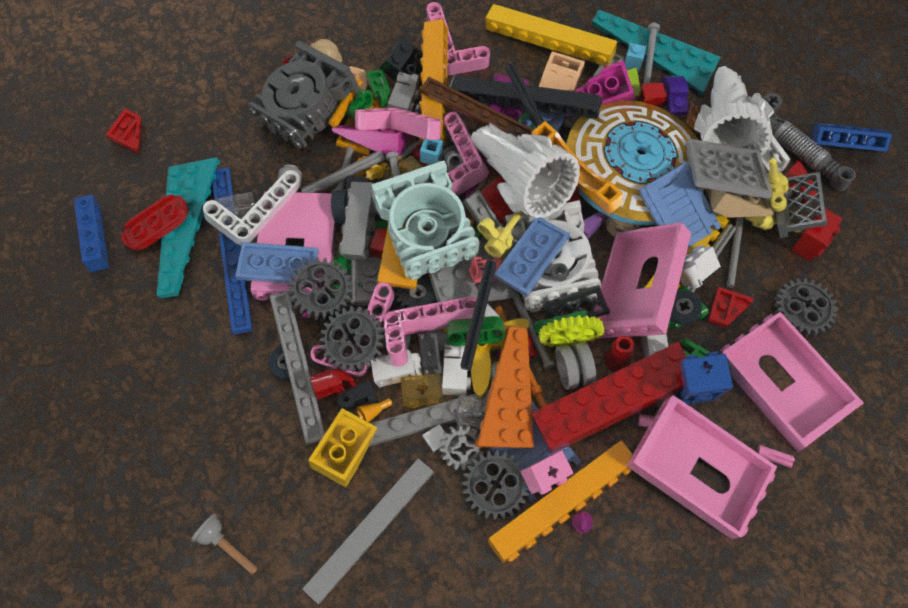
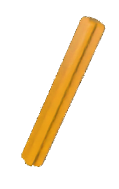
M356 77L355 79L361 88L363 82ZM351 91L345 99L340 101L329 119V125L333 128L340 124L356 96L354 92Z

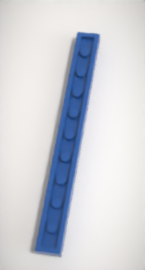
M229 167L216 169V178L212 180L214 199L236 215ZM225 221L223 224L228 226L232 224V222ZM219 231L231 330L233 335L251 332L253 329L246 280H237L235 277L241 246Z

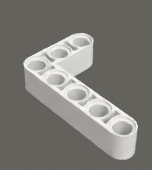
M293 170L286 171L242 219L214 200L207 201L203 205L204 217L207 222L236 244L242 246V242L250 243L299 189V174ZM293 180L295 181V183L290 184L287 183V181ZM282 193L283 196L278 197L275 194ZM270 206L271 209L265 210L263 207ZM210 210L217 211L215 214L208 213ZM252 219H258V220H259L258 223H252V222H250V221H251ZM225 221H230V222H232V224H230V225H228V226H227V225H224L223 223H224ZM241 232L247 233L245 237L238 236Z

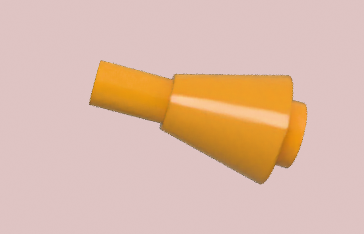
M387 398L379 403L357 406L355 414L369 423L383 409L391 406L392 401L390 398Z

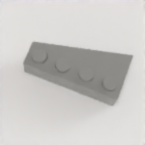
M351 182V188L348 189L349 201L348 206L345 207L346 220L342 226L343 239L339 244V252L345 259L368 261L372 242L370 234L376 228L375 215H379L378 210L373 205L371 185L374 183Z

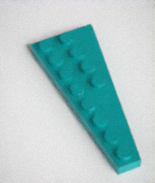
M598 10L592 21V26L606 35H612L620 44L624 43L629 46L630 43L646 46L644 59L646 60L650 36L648 28ZM657 32L653 65L660 70H666L672 76H684L688 88L692 87L702 96L720 60V56Z
M217 157L168 167L166 196L172 194L174 196H181L187 202L189 210L184 222L162 237L157 296L159 298L173 297L179 294L184 278L183 271L190 259L188 255L191 246L194 247L195 244L193 239L196 231H199L204 216L203 205L211 194L210 186L212 180L216 178L215 171L217 165H220V160Z

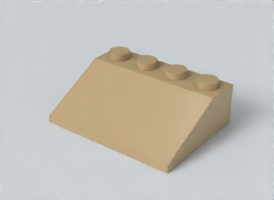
M705 189L712 210L717 215H724L726 217L772 216L774 213L767 198H756L750 195H738L732 192Z

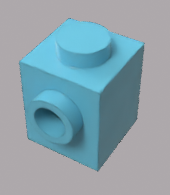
M634 43L629 44L624 62L627 70L637 68V72L640 71L646 46Z
M424 139L420 149V162L435 164L436 161H439L443 152V140Z

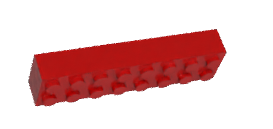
M679 342L532 412V419L550 454L552 455L671 395L683 391L684 384L680 363L682 360H685L684 357L687 355Z

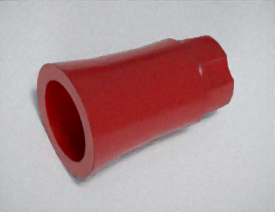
M629 336L618 337L605 352L604 363L611 371L617 372L630 365L631 356L634 351V342Z

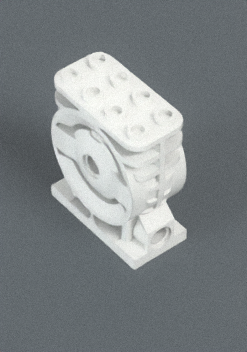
M580 200L566 203L557 212L543 218L570 233V238L528 296L522 294L525 309L530 310V312L541 310L544 308L543 303L596 285H599L601 288L590 244L584 234L585 224L581 213ZM513 214L505 216L506 224ZM522 214L511 231L513 236L512 248H514L534 221V216ZM563 263L569 269V276H567L565 281H554L551 278L550 270L554 264ZM595 293L586 297L594 300L597 295ZM577 299V300H574V301H570V302H567V303H569V304H575V303H577L580 299Z

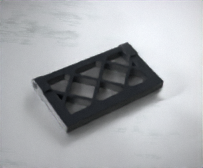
M599 285L543 303L549 319L558 315L564 316V314H561L564 307L573 309V312L584 311L585 309L580 308L583 300L592 303L589 311L586 310L589 318L610 314V309ZM595 293L597 295L595 300L586 297ZM580 299L577 306L567 303ZM562 305L558 312L552 310V307ZM596 305L602 307V310L592 312Z

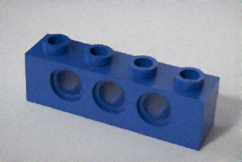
M814 123L811 135L812 141L820 145L885 152L888 151L892 134L886 130L825 123Z
M93 194L75 198L74 205L82 262L90 272L109 268L100 205Z

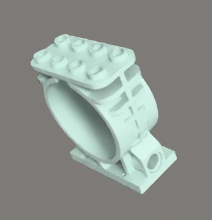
M445 161L371 185L373 205L378 210L380 217L388 221L389 235L396 250V255L400 259L401 267L404 268L406 278L415 280L423 274L435 273L440 268L452 267L460 261L471 260L473 257H476L480 242L478 237H475L473 227H470L469 218L465 217L462 202L452 192V182L448 176ZM407 220L406 227L403 229V225ZM425 228H430L431 230H430V231H425V230H423V229H425ZM454 233L451 235V238L447 240L448 234Z

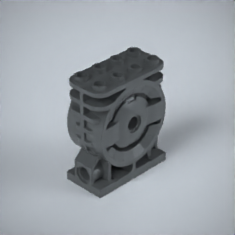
M299 40L295 44L298 52L290 59L289 63L276 69L267 78L262 89V95H255L258 105L249 102L248 110L257 117L256 121L264 127L266 125L274 134L279 133L284 140L292 141L300 149L301 147H307L305 138L312 141L314 139L313 135L323 130L329 124V119L337 108L338 101L345 99L351 91L357 94L360 87L348 66Z

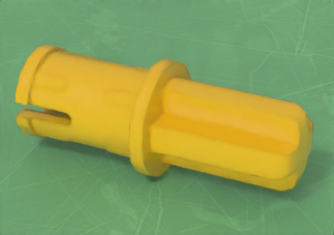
M388 164L373 165L371 169L366 171V179L382 178L390 170L389 167L385 168Z

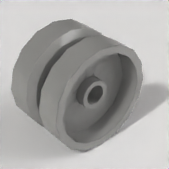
M586 342L574 343L572 349L568 345L556 348V365L560 380L566 390L578 388L579 382L583 386L596 382V367L591 350Z

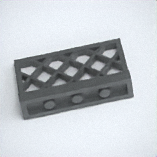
M820 172L787 178L788 184L796 183L793 188L789 187V190L784 194L787 202L786 208L783 211H776L780 238L788 237V232L826 226L827 219ZM817 179L813 184L807 183L808 180ZM802 186L807 188L803 192L798 191ZM812 190L818 192L814 196L808 195ZM792 194L798 196L794 200L789 199ZM803 198L809 200L805 204L799 203ZM813 203L819 204L815 209L809 207ZM794 206L799 208L796 212L790 211ZM804 211L810 212L806 217L800 215ZM815 215L822 218L821 220H811ZM795 219L801 221L798 224L790 225V223Z

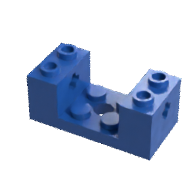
M710 352L706 354V357L698 358L697 355L684 357L685 360H682L680 363L684 389L674 394V396L686 404L715 401L731 390L733 384L726 354L719 355V352Z

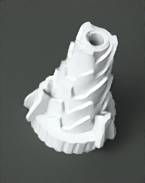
M726 66L719 67L716 71L714 86L711 91V108L707 105L701 106L694 130L700 132L702 141L759 150L762 156L769 149L772 142L770 117L774 110L759 93H754L752 98L751 96L748 97L745 84L741 80V75H738L737 72Z
M492 123L472 133L471 140L474 146L506 181L505 183H499L497 188L513 212L522 211L526 215L529 214L535 218H544L557 212L572 196L580 176L578 160L560 146L552 145L549 137L534 134H522L521 137L519 135L515 137L510 133L503 132Z

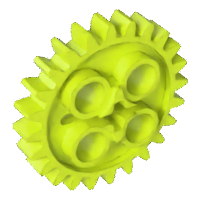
M580 315L577 317L570 316L566 319L562 318L560 321L554 320V323H547L548 326H542L539 337L541 344H544V346L549 345V347L555 346L557 348L568 345L572 347L574 343L586 342L588 344L589 341L594 342L595 339H599L600 336H603L604 326L602 320L600 321V318L595 319L594 316L590 318L588 316L581 318Z

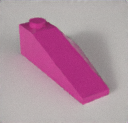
M624 60L605 67L601 70L602 72L589 79L581 88L575 90V92L599 95L603 100L602 104L622 100L632 101L635 99Z
M351 125L332 127L333 132L376 152L381 151L383 154L398 152L399 155L403 154L410 136L408 133L391 128L358 130L355 129V126Z

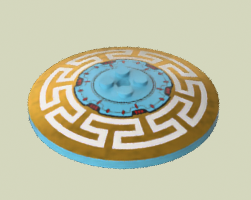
M622 100L602 104L599 117L595 119L580 117L573 125L566 145L589 169L604 179L611 181L623 192V203L608 215L587 194L579 189V194L591 206L621 222L636 225H656L638 190L685 162L688 163L691 169L686 144L688 139L698 140V138L683 121L670 114V112L652 104ZM637 150L643 151L644 154H639Z

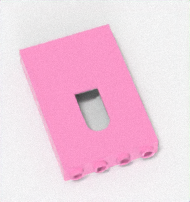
M296 192L258 233L257 243L285 245L286 238L305 239L304 247L318 248L319 261L323 262V259L326 258L327 263H330L331 260H334L337 224L331 212L332 194ZM276 193L275 196L280 197L283 196V194ZM264 206L263 209L269 210L271 207ZM322 273L315 274L316 278L324 276ZM252 281L251 293L254 299L261 301L270 299V295L287 292L291 289L289 284L260 281ZM306 287L302 289V291L308 293L312 291V289Z
M682 222L616 233L601 284V291L610 309V314L597 317L600 318V321L602 320L604 326V333L600 338L666 335L691 237V232ZM651 257H657L658 265L652 287L636 289L644 262ZM596 305L593 312L602 310V307Z
M779 312L775 316L772 314L767 316L763 320L764 323L762 325H754L749 330V334L746 336L741 334L734 340L735 343L732 346L727 344L720 352L727 356L728 365L731 367L730 375L798 453L861 406L863 401L786 317ZM764 355L773 357L795 382L781 392L760 368V357Z
M674 395L669 396L663 401L626 465L730 539L741 538L747 533V525L750 519L756 515V507L766 495L765 490L768 484L775 478L774 472L777 468L776 465ZM698 458H701L728 478L730 486L726 493H717L690 474Z

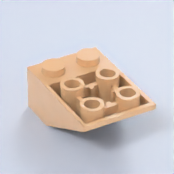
M552 51L539 87L575 91L582 76L585 61Z

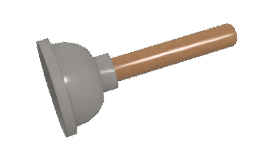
M216 513L212 514L195 532L191 541L203 545L210 543L215 546L218 545L248 572L254 574L258 569L257 566L223 538L224 535L220 533L222 525L217 518L218 515Z

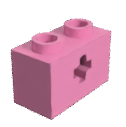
M562 450L520 471L531 494L540 492L541 495L551 491V485L556 484V486L567 482V477L573 474Z

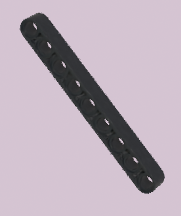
M456 75L449 77L447 86L482 104L526 110L513 83ZM526 85L539 112L590 119L599 117L603 101L599 95Z

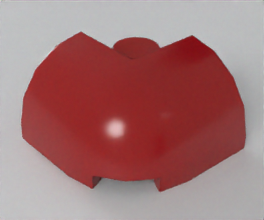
M338 368L329 369L310 376L317 399L336 392L339 395L341 392L356 386L352 376Z

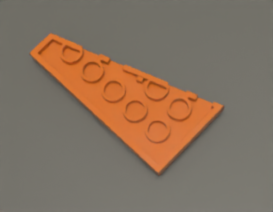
M508 327L505 330V337L500 349V359L496 364L495 378L492 379L485 405L486 412L480 424V434L478 440H476L475 447L534 448L527 328Z

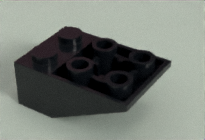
M402 36L379 69L396 81L399 72L409 75H420L423 72L421 65L423 53ZM420 77V82H419V85H418V89H419V90H420V86H422L421 77Z

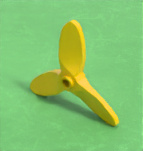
M522 318L507 321L504 323V331L508 327L527 328L528 331L529 321ZM447 328L440 329L447 335ZM502 341L477 344L471 369V378L474 392L479 397L485 395L489 387L491 378L490 353L501 348Z

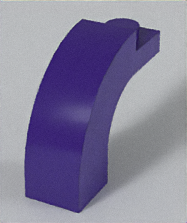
M663 76L659 83H663L664 90H667L669 113L673 115H687V95L689 91L684 76Z

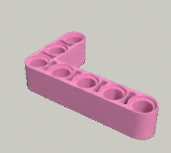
M436 2L429 3L427 5V22L444 19L447 26L441 5ZM448 29L447 75L481 70L489 66V48L479 46L455 51Z
M400 108L355 110V129L374 130L391 128L424 139H440V119Z
M450 112L444 117V123L464 163L450 171L448 176L452 182V192L459 196L486 179L489 175V169L479 150L474 146L465 123L457 112Z
M384 282L376 285L368 306L370 315L373 314L376 308H383L382 313L375 319V321H381L379 327L384 328V315L389 312L394 299V291L389 284ZM388 289L389 294L386 297H381L380 292ZM365 338L362 345L369 344L370 338ZM355 343L359 354H361L360 347ZM323 345L313 347L311 358L315 362L332 369H337L335 363L331 364L328 362L330 357L318 360V353L325 351L320 348ZM345 353V356H346V357H349V356L352 355V354ZM363 364L362 371L352 372L348 368L346 372L356 377H363L368 373L370 367Z
M473 296L386 313L383 320L386 347L391 364L395 367H401L408 361L405 335L447 328V324L450 321L472 318L477 298Z

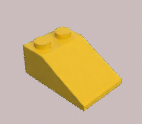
M342 408L308 460L310 468L346 488L357 471L377 431V427Z

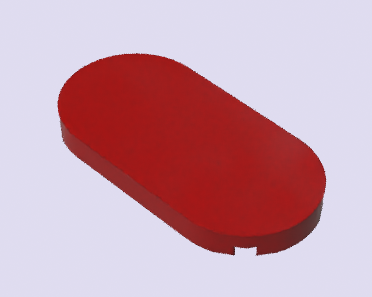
M178 195L164 196L125 224V230L121 233L123 244L134 251L150 246L184 222L189 210L187 202Z

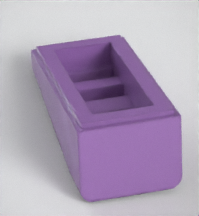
M599 211L584 220V234L587 239L607 219V215Z

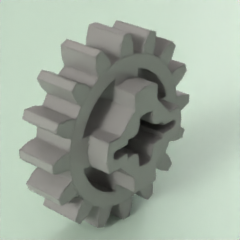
M458 424L456 430L451 426L449 434L447 432L443 433L446 438L440 439L443 446L439 447V451L444 452L441 458L443 460L447 459L446 464L448 466L453 464V468L456 470L459 465L463 470H466V465L474 467L472 459L479 462L480 460L477 456L484 454L480 450L481 447H475L476 440L479 438V434L476 435L477 430L473 428L470 431L469 425H465L463 429L462 425ZM465 434L471 436L473 441L467 440ZM461 443H463L465 446L462 447V450L460 451L458 448L461 447ZM450 453L457 454L458 460L452 458Z

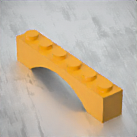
M546 121L531 132V135L549 137L552 145L560 146L578 160L580 176L577 186L604 212L609 215L623 203V192L611 181L604 179L589 169L570 150L558 132Z

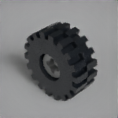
M428 273L418 278L416 290L394 287L395 304L399 310L438 302ZM417 291L421 294V296L417 297Z

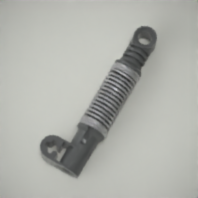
M769 93L764 96L763 99L774 110L770 117L772 135L780 145L783 144L785 149L788 148L787 151L790 150L792 154H795L807 166L810 165V168L815 172H823L822 175H827L826 178H830V184L835 190H846L856 177L855 171L847 166L840 167L839 163L836 165L837 162L833 161L828 151L822 149L810 137L807 138V135L805 136V133L800 132L792 123L778 117L776 113L782 104V98L778 94Z

